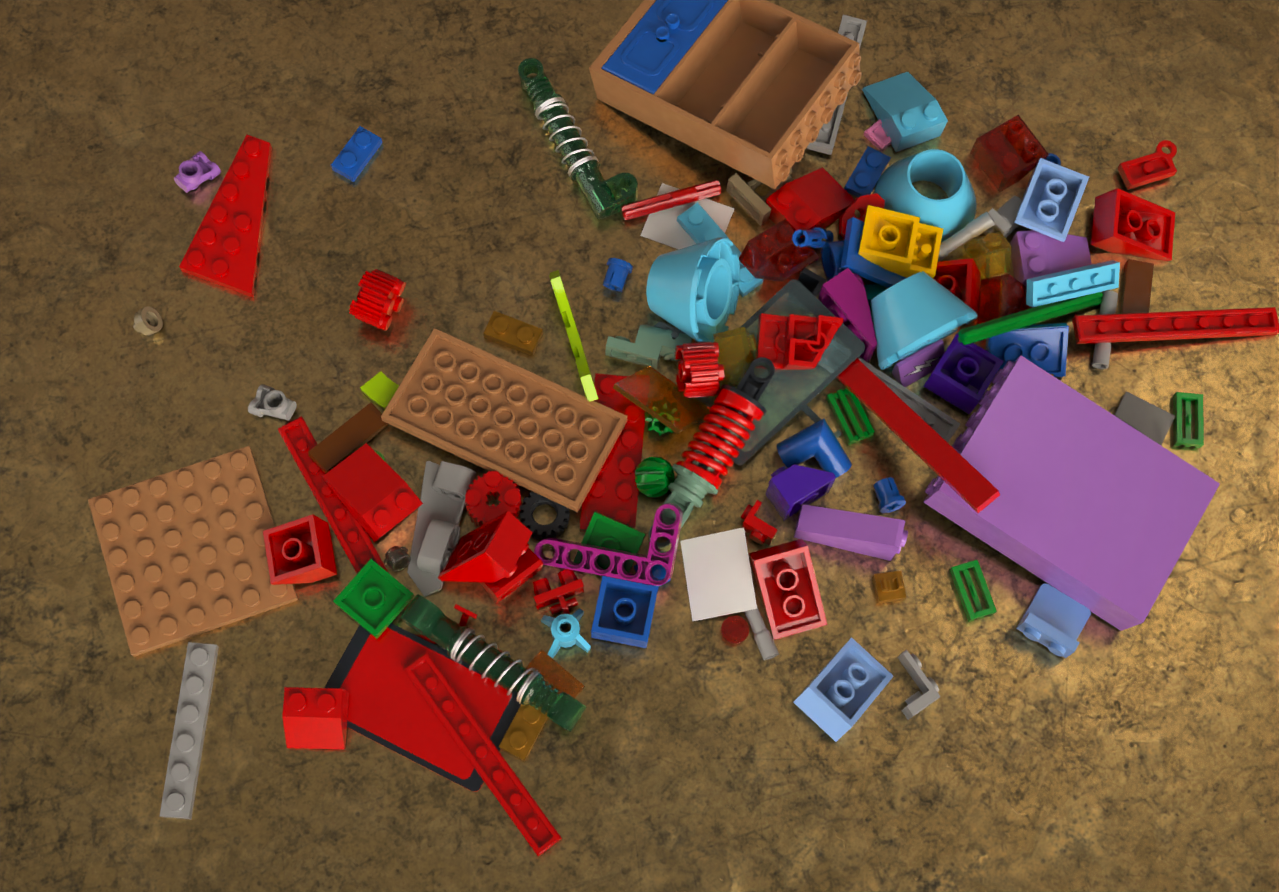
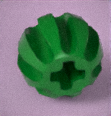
M656 456L646 458L640 462L635 471V482L640 492L648 497H660L670 491L668 486L670 483H674L675 479L674 470L670 462Z

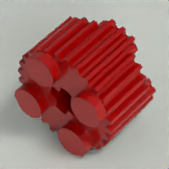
M378 269L371 272L365 271L358 284L361 288L357 295V301L352 300L349 314L354 315L356 319L386 331L392 322V313L394 311L398 313L403 305L404 298L400 296L405 289L406 282Z
M698 342L677 345L675 360L680 359L678 362V374H676L678 392L683 391L684 397L687 398L719 395V381L724 380L723 364L717 363L719 357L718 343Z
M488 471L486 474H483V477L478 476V480L474 479L473 484H469L470 489L466 490L465 504L468 516H470V520L474 523L475 527H480L507 511L518 519L522 500L520 490L512 479L509 480L508 477H503L497 471ZM492 500H498L499 505L495 506L494 504H492L491 506H489V502Z

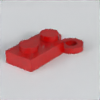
M1163 140L1156 146L1155 153L1120 163L1117 169L1127 190L1174 176L1177 169L1172 159L1177 153L1176 145L1171 141ZM1167 147L1170 150V153H1164L1162 151V148Z

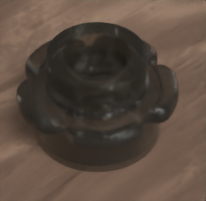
M398 546L390 548L385 554L384 565L391 568L393 572L403 570L411 561V557L407 553L408 549L406 547L399 548Z

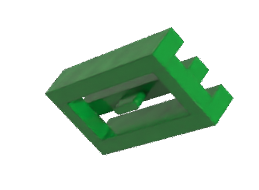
M847 387L844 390L840 389L836 393H830L826 396V400L848 445L874 434L875 431L859 399ZM846 395L848 396V398H849V400H850V402H851V404H852V406H853V408H854V410H855V412H856V414H857V416H858V418H859V420H860V422H861V424H862V426H863L865 432L862 431V429H861V427H860V425H859V423H858V421H857V419H856V417H855V415H854V413H853V411H852V409H851V407H850V405H849V403H848V400H847V398H846ZM836 399H840L857 435L853 436Z
M1176 392L1173 395V415H1175L1173 420V446L1184 445V447L1195 446V448H1201L1204 445L1203 394ZM1182 399H1184V438H1182ZM1191 400H1194L1195 439H1191Z
M978 560L960 564L949 569L968 622L997 612ZM969 568H972L987 609L983 610L968 571ZM959 571H961L963 574L965 583L967 585L968 591L970 593L971 599L976 609L975 613L973 611L972 605L970 603L969 597L967 595Z

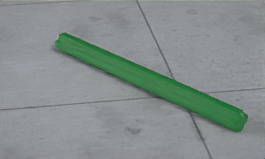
M1098 292L1045 304L959 330V337L957 339L960 343L962 342L964 345L1096 306L1102 303L1103 293Z

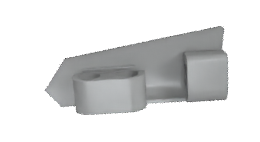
M431 461L426 462L420 496L423 504L418 508L407 571L424 597L442 589L444 581L439 580L437 577L458 543L460 537L459 522L466 505V490L470 489L469 484H473V480L476 477V472L472 469L441 461L440 465Z

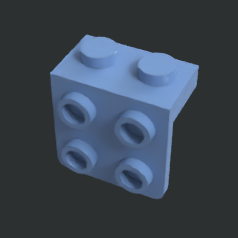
M1044 583L1039 587L1016 629L1023 632L1030 640L1038 641L1046 646L1053 654L1067 658L1077 649L1080 643L1077 641V638L1089 619L1091 611L1053 586Z

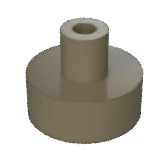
M144 307L135 313L133 327L137 332L149 336L161 330L163 325L162 318L154 308Z

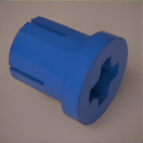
M609 258L603 286L613 291L622 292L628 274L632 273L633 266L624 260Z
M884 478L873 485L880 503L878 508L881 513L896 511L906 504L904 496H901L894 478Z

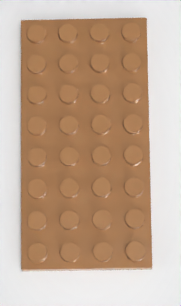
M435 328L381 415L382 421L488 471H497L503 477H508L509 480L512 479L514 483L575 512L579 511L627 422V416L598 402H589L586 397Z

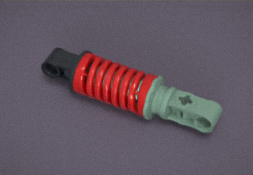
M764 357L755 359L737 388L726 384L721 386V391L714 400V405L709 408L710 414L705 415L704 423L698 426L699 432L694 433L693 440L687 444L688 450L681 454L684 461H678L676 464H673L672 469L677 473V478H675L674 483L669 484L668 489L672 494H669L664 504L674 503L681 508L683 513L681 528L694 509L693 506L701 508L703 504L702 499H704L707 493L717 495L718 489L723 482L719 475L726 476L729 473L725 466H733L734 461L730 457L737 458L739 456V451L736 448L743 449L745 446L741 439L749 440L750 434L747 430H755L756 426L752 422L753 419L760 421L766 415L767 410L758 400L775 372V367L771 360ZM756 366L765 367L768 371V376L766 378L757 377L754 373V368ZM666 508L662 512V519L665 523L672 524L676 520V514L670 508ZM653 525L651 526V528H650V530H649V532H648V540H649V542H650V539H651V533H652ZM669 539L664 543L657 542V546L659 549H662L671 542Z

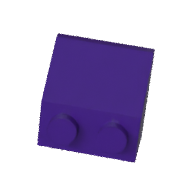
M957 333L923 387L970 414L981 400L1003 361L974 343L964 345L962 342L960 343L957 339L959 337Z
M795 464L787 469L783 466L771 474L772 478L768 483L765 495L783 521L799 512L802 504L810 505L828 494L836 476L831 472Z

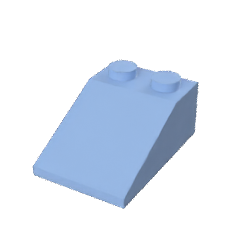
M1040 158L1031 175L1014 223L1064 242L1089 176Z
M851 637L793 703L837 742L853 727L893 678V675Z

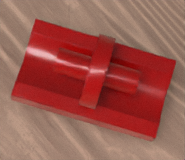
M570 569L557 573L561 586L551 590L547 578L533 582L534 603L537 610L559 602V604L549 607L552 615L561 611L563 614L570 615L569 608L578 605L574 596L584 593L582 579H577L573 570Z

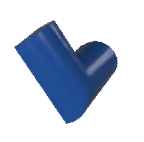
M824 418L783 440L776 446L778 454L787 468L794 464L799 465L814 456L823 471L834 473L837 478L847 472L852 466L851 461Z

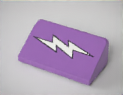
M942 339L897 362L892 370L896 381L906 387L932 373L945 352L944 342Z

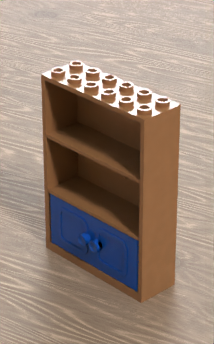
M644 0L589 67L598 100L773 189H776L781 181L784 182L787 179L791 167L795 162H799L802 159L806 147L817 139L821 127L824 123H829L836 107L844 103L848 91L852 86H856L862 76L858 42L767 0Z

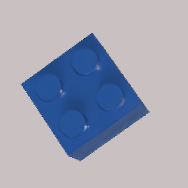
M602 576L591 638L647 649L658 587Z

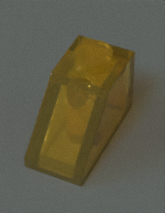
M1000 231L975 238L964 244L965 251L974 259L985 278L1010 272L1011 245Z
M745 327L713 334L714 342H717L719 345L718 363L723 364L724 367L722 385L726 384L736 388L755 360L753 351L757 350L754 334L750 335Z

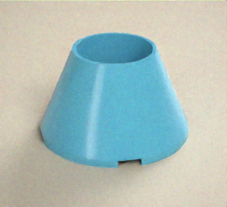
M926 150L893 163L880 176L874 190V194H879L885 200L884 209L920 217L919 223L943 228L941 242L966 227L975 218L976 196L961 162L955 156L943 150ZM916 181L935 183L946 192L948 198L941 200L927 198L921 195L912 183Z
M715 238L658 256L651 266L647 280L646 295L651 311L697 342L719 343L729 329L725 324L729 314L735 313L739 296L740 264L738 254L732 252L730 247L733 246V243L727 238Z
M924 271L891 286L871 300L880 369H887L898 360H902L929 344L958 331L957 328L965 323L967 325L978 317L977 313Z

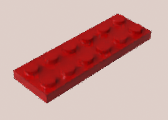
M595 373L594 385L598 399L594 401L626 415L627 422L582 503L580 532H586L595 511L633 528L636 526L639 490L635 482V471L642 460L649 378Z

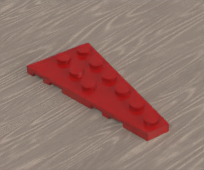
M246 134L179 266L180 270L253 298L255 292L254 282L258 268L257 257L258 251H260L264 218V200H266L267 194L266 183L267 176H269L272 153L270 142Z

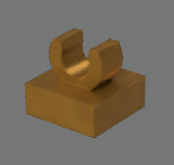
M902 571L878 573L872 576L877 604L900 601L907 598Z

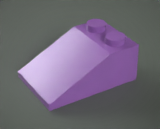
M1034 230L1017 231L1009 244L1017 292H1026L1027 279L1092 265L1086 237L1067 234L1066 240L1062 242Z

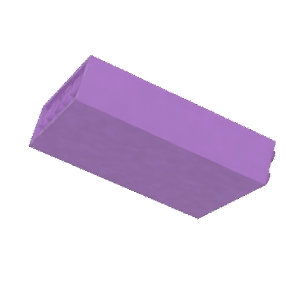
M1023 356L1018 357L1014 362L1009 360L1004 368L1000 369L992 380L994 385L990 391L987 390L978 404L981 407L977 412H973L966 422L965 426L968 427L963 435L960 434L952 445L962 457L999 490L1000 496L981 512L977 513L942 478L937 476L927 486L925 493L928 496L923 503L1060 592L1084 605L1092 613L1120 631L1143 623L1220 483Z

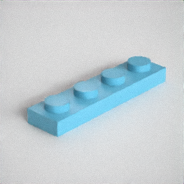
M698 202L677 217V222L696 244L715 238L729 239ZM733 244L730 247L732 252L738 254L740 264L739 294L744 297L762 284L764 278Z
M1110 260L1027 279L1026 305L1037 307L1119 288L1120 262Z

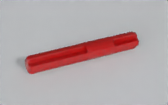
M718 180L705 182L622 205L621 212L625 220L637 218L720 195L721 185Z

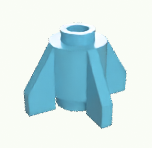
M579 608L572 615L562 614L556 618L547 615L542 617L541 622L551 628L552 639L554 640L547 654L549 658L553 659L560 647L567 648L575 644L587 653L589 652L591 646L580 635L579 620L584 614L582 609ZM561 628H571V630L567 633H564L560 630Z

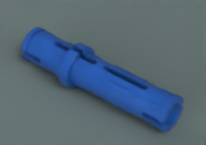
M815 227L811 230L795 231L792 241L795 246L822 248L826 242L834 240V235L830 230L826 231L827 229Z

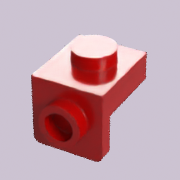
M757 500L754 506L748 504L740 518L744 520L741 528L744 527V530L749 533V537L756 543L761 545L765 543L770 546L778 530L756 517L762 505V502Z

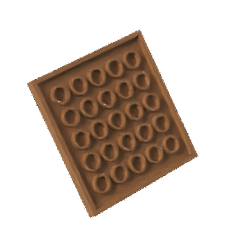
M250 446L88 499L130 653L134 657L298 600L294 584L273 585L270 581L263 531L276 526Z

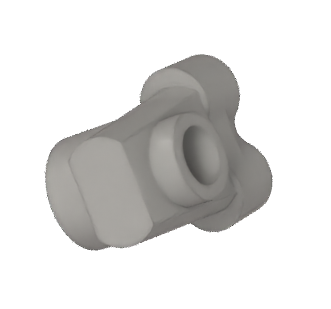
M261 384L257 389L256 397L248 406V412L259 417L268 415L290 420L297 408V403L288 399L283 392Z

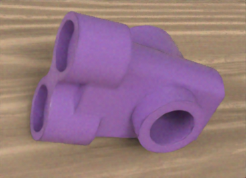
M199 151L190 160L180 164L179 173L174 177V181L187 193L198 188L207 179L213 180L221 173V170L216 163L211 162L203 152Z

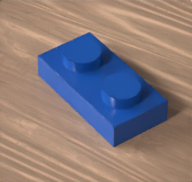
M359 126L331 164L332 170L354 182L383 143L382 138Z
M868 146L844 189L855 197L871 194L891 157Z

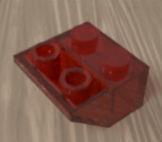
M1019 115L978 137L970 152L999 192L1020 181L1036 167L1040 158L1045 159L1049 155Z
M784 219L750 239L742 251L739 261L755 278L782 282L817 261L819 256L810 246L800 247L794 245L792 236L795 230Z
M1010 274L981 279L977 324L1034 308L1026 305L1027 287Z

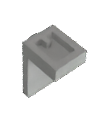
M1016 195L997 211L992 208L988 212L995 225L983 233L996 245H999L1020 226L1014 223L1022 201Z
M905 650L898 656V660L923 693L922 695L918 691L905 700L908 705L901 711L909 720L941 696L938 693L939 687L931 677L927 678L921 670L922 664L918 657Z

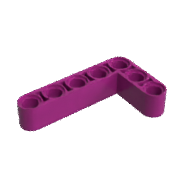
M666 503L656 510L648 555L557 538H547L538 542L534 553L541 559L544 565L660 586L665 584L673 574L683 513L681 508L674 503ZM666 508L672 509L676 514V520L672 524L665 523L662 519V512ZM665 536L670 540L671 548L669 551H661L658 548L657 540L659 537ZM545 544H551L555 549V555L552 559L545 557L543 554V546ZM572 549L581 551L583 559L580 564L571 561L570 552ZM600 554H605L610 558L608 569H603L598 565L597 558ZM627 559L637 562V573L630 574L625 570L624 564ZM660 564L665 568V578L657 579L653 576L652 568L654 565Z

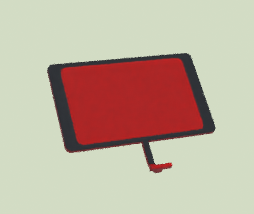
M455 604L454 609L462 612V617L445 650L392 623L378 639L359 625L324 687L340 688L349 691L347 727L472 792L480 790L484 783L483 779L403 669L427 652L500 752L499 745L522 704H519L516 700L520 688L515 686L512 693L507 696V692L513 684L502 679L499 685L494 687L499 677L488 673L482 679L484 669L475 665L472 670H469L470 662L464 659L456 662V660L451 659L450 655L454 644L464 632L469 617L476 619L477 614Z

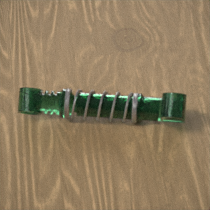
M535 58L523 60L518 66L521 86L528 93L534 104V113L537 119L544 120L543 129L549 131V140L555 142L557 146L555 151L561 153L563 157L562 164L568 165L569 177L572 181L578 183L596 218L600 220L608 218L620 212L621 206L636 202L639 191L638 182L634 175L623 172L607 180L604 179L599 170L600 163L597 157L594 156L593 150L587 149L588 141L581 137L582 130L580 127L574 126L575 118L568 115L569 107L562 96L555 92L544 72L542 63ZM531 73L537 74V75H536L535 77H533V78H528V77H527V76H528L529 74H531ZM615 190L616 194L620 195V198L616 200L611 191Z
M417 594L401 616V619L407 625L446 649L447 655L451 659L456 660V662L463 660L470 665L469 670L475 668L481 672L482 679L487 676L495 682L494 687L500 685L508 691L507 696L517 691L516 700L519 704L521 703L523 706L535 705L536 710L541 709L542 714L547 713V717L565 730L571 732L586 710V706L565 692L559 694V689H554V686L551 684L548 685L544 675L538 672V670L535 671V668L527 670L523 666L522 660H513L510 658L508 651L500 652L496 643H486L484 635L476 636L475 629L467 625L460 626L423 596Z

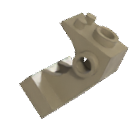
M790 169L787 179L784 182L781 181L776 189L771 188L772 190L762 197L755 191V189L763 184L756 179L744 182L737 173L728 179L726 191L762 226L769 220L771 208L766 204V199L786 183L794 180L790 175L793 171Z

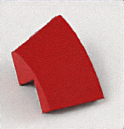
M761 313L758 320L755 359L764 357L771 360L775 370L814 369L831 343L835 333L842 325L844 318L824 315L810 317L794 314L780 316ZM756 366V367H755V368L766 369V368L763 367V366Z

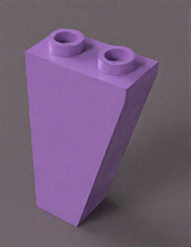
M802 504L794 538L891 561L896 553H900L901 547L905 546L908 531L904 530L905 520Z

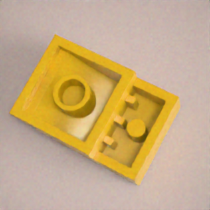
M868 205L858 254L866 260L908 278L924 271L934 278L943 228L919 223L920 217Z

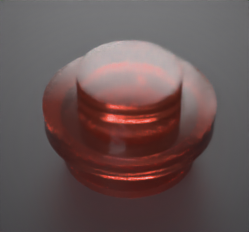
M730 616L722 623L721 634L727 642L740 644L748 637L749 625L740 616Z

